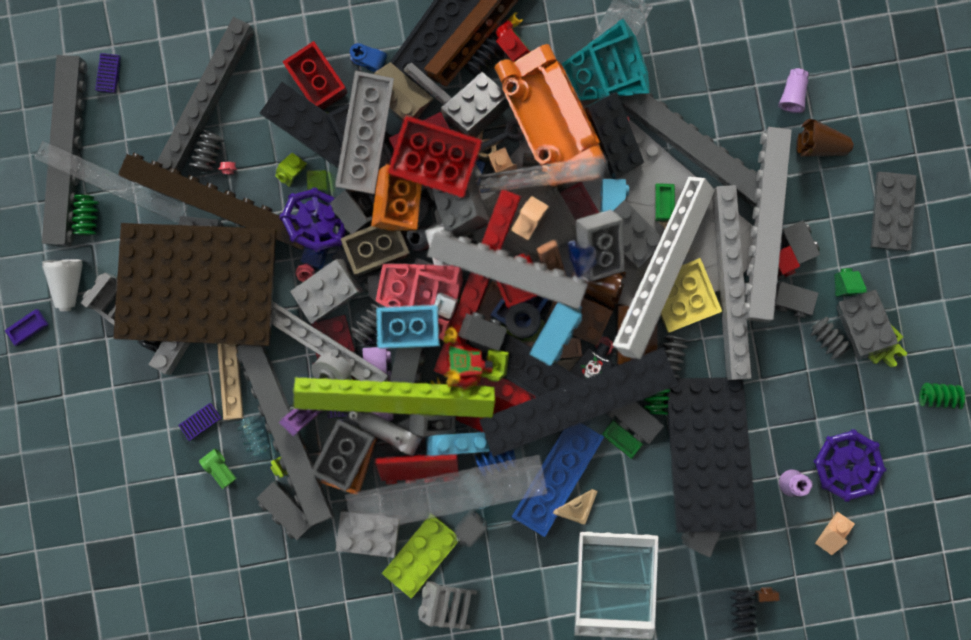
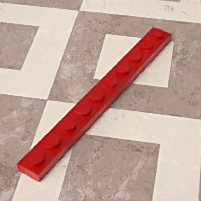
M504 189L501 190L482 240L483 244L490 246V250L497 252V249H502L522 196ZM470 272L450 328L456 331L457 337L464 343L467 342V339L458 336L465 315L467 313L473 316L474 312L478 313L490 281L489 277ZM444 342L434 368L435 372L444 376L447 374L446 355L450 342Z

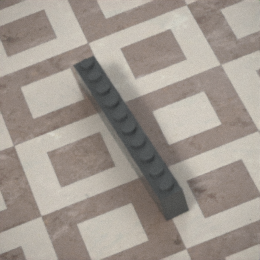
M235 17L232 18L157 161L163 164L162 168L166 170L173 168L180 172L184 168L202 130L206 126L254 34L250 24Z
M56 56L42 244L48 246L71 247V243L74 241L72 225L75 222L72 219L76 217L73 214L74 203L77 202L74 196L77 195L75 192L76 186L79 183L77 167L80 166L78 154L79 148L82 145L80 130L83 128V120L81 115L85 108L83 92L86 91V83L84 77L88 69L86 61L80 56Z
M651 93L619 96L625 112L724 186L736 185L737 196L753 208L757 207V200L754 199L756 188L759 187V181H756V171L747 169L740 159L731 157L727 149L715 145L711 137L703 136L698 132L699 130L696 126L687 124L683 121V117L680 114L671 112L664 102L655 100Z
M238 346L237 350L239 353H236L237 358L241 364H244L246 369L244 370V375L247 381H251L253 386L251 388L252 395L255 399L258 398L260 403L258 406L259 412L267 420L265 424L266 429L274 437L275 441H272L276 452H280L282 457L280 463L284 470L287 469L289 474L287 480L290 487H294L296 491L295 500L298 506L303 508L304 513H302L304 522L310 526H315L335 517L319 477L311 474L314 464L300 431L293 436L279 423L283 417L291 412V409L265 346Z

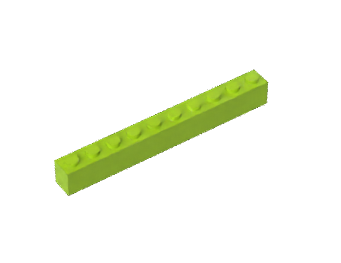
M295 378L294 409L492 418L495 401L494 387L472 386L467 390H463L457 386L448 387L446 384Z

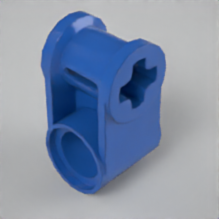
M356 43L350 48L352 62L374 73L384 66L388 56L381 50L373 49L360 43ZM359 52H362V55H359L358 57H356L355 54H358Z

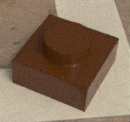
M761 587V590L755 591V599L759 602L779 601V593L773 590L772 587Z

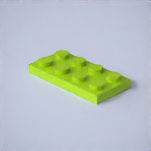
M431 513L382 574L407 596L412 598L458 543L455 538V532Z

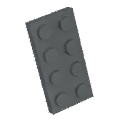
M889 172L876 173L870 248L911 251L917 175Z

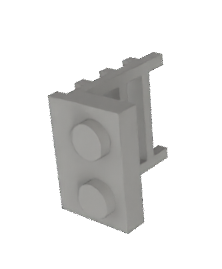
M104 272V274L96 278V284L93 288L85 292L81 304L86 308L94 309L114 325L115 320L112 318L115 316V306L108 315L104 310L116 296L117 278L112 274Z
M426 581L422 590V605L418 611L419 620L428 626L470 629V625L466 624L471 594L476 595L477 590L440 586L433 581ZM450 592H454L449 620L445 622ZM464 593L459 623H455L460 595Z

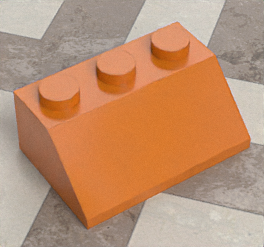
M386 164L378 170L371 226L385 230H417L422 184L387 173L390 165Z

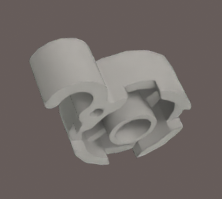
M331 352L323 353L312 365V375L315 379L352 380L350 375L352 369L348 362L341 356L339 358L331 356Z

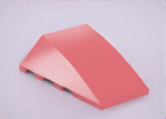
M384 263L376 302L385 307L430 306L435 304L440 292L459 300L463 282L462 270L460 267L447 265ZM458 302L452 318L448 319L438 314L439 338L441 340L446 336L444 331L451 326Z

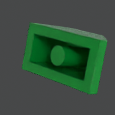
M852 268L841 269V272L834 274L836 297L856 296L867 293L859 271H853Z

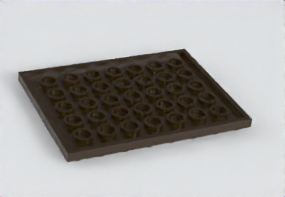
M121 223L113 339L270 346L277 230L268 228Z

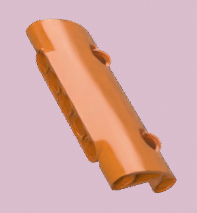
M549 44L536 48L515 62L505 59L495 65L494 68L503 84L506 98L550 186L561 185L581 178L607 163L598 145V137L563 66L557 61ZM517 85L516 91L512 93V88ZM546 152H549V157L546 160H544V154Z

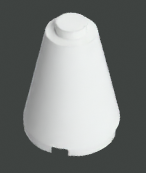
M82 260L42 261V267L54 306L59 308V311H71V307H75L83 265Z

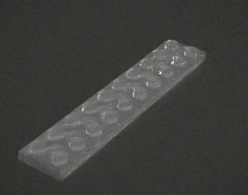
M535 455L346 494L352 532L356 534L547 494L540 456Z

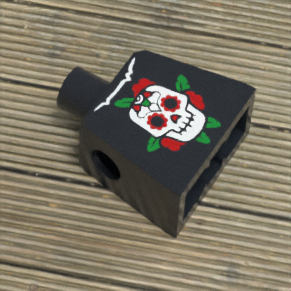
M600 343L595 352L587 349L570 369V372L585 379L610 369L612 361L605 358L610 347Z

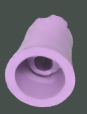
M799 68L791 69L782 98L778 104L780 109L792 113L805 111L809 72Z
M797 470L785 471L779 479L781 491L791 497L807 495L812 487L810 479Z

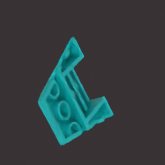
M624 18L561 64L579 101L603 98L613 92H617L618 96L650 93L646 64L636 36Z

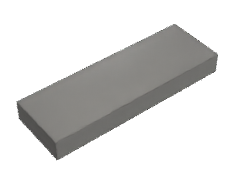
M410 63L404 68V71L441 104L445 105L452 99L414 64Z

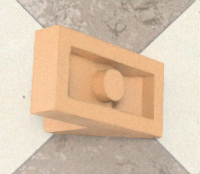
M505 147L487 155L501 189L505 190L520 183L517 165L512 164Z
M531 196L521 209V214L511 230L529 240L549 206Z
M836 512L815 544L830 555H833L847 544L848 541L845 538L855 524L839 512Z

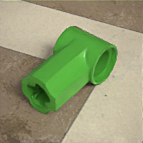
M216 448L199 460L203 469L207 473H211L222 489L237 479L225 464L223 455Z

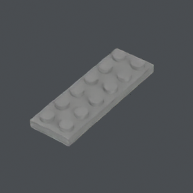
M355 71L336 188L374 194L394 78Z

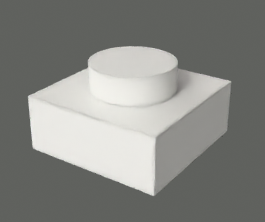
M440 292L434 305L438 306L439 315L450 319L453 316L458 300Z

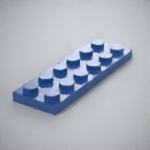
M582 423L563 429L511 517L545 537L558 516L553 514V511L565 504L604 436Z

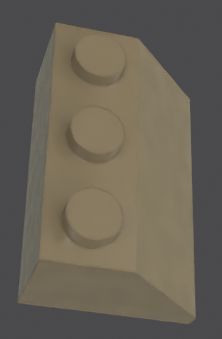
M391 62L374 73L375 75L394 78L388 111L401 122H404L405 116L417 119L434 100Z

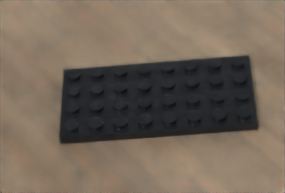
M727 377L676 378L678 385L669 388L670 392L666 393V396L669 397V400H667L676 533L758 531L743 379L728 380Z

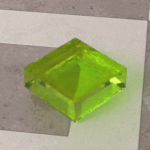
M326 170L307 171V190H311L313 187L318 190H327Z

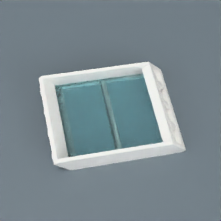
M580 532L575 635L637 639L653 638L655 630L658 536Z

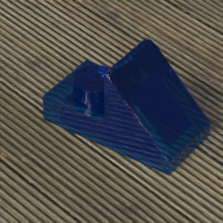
M575 240L567 242L570 261L576 277H582L596 265L595 248L581 249V247H577Z

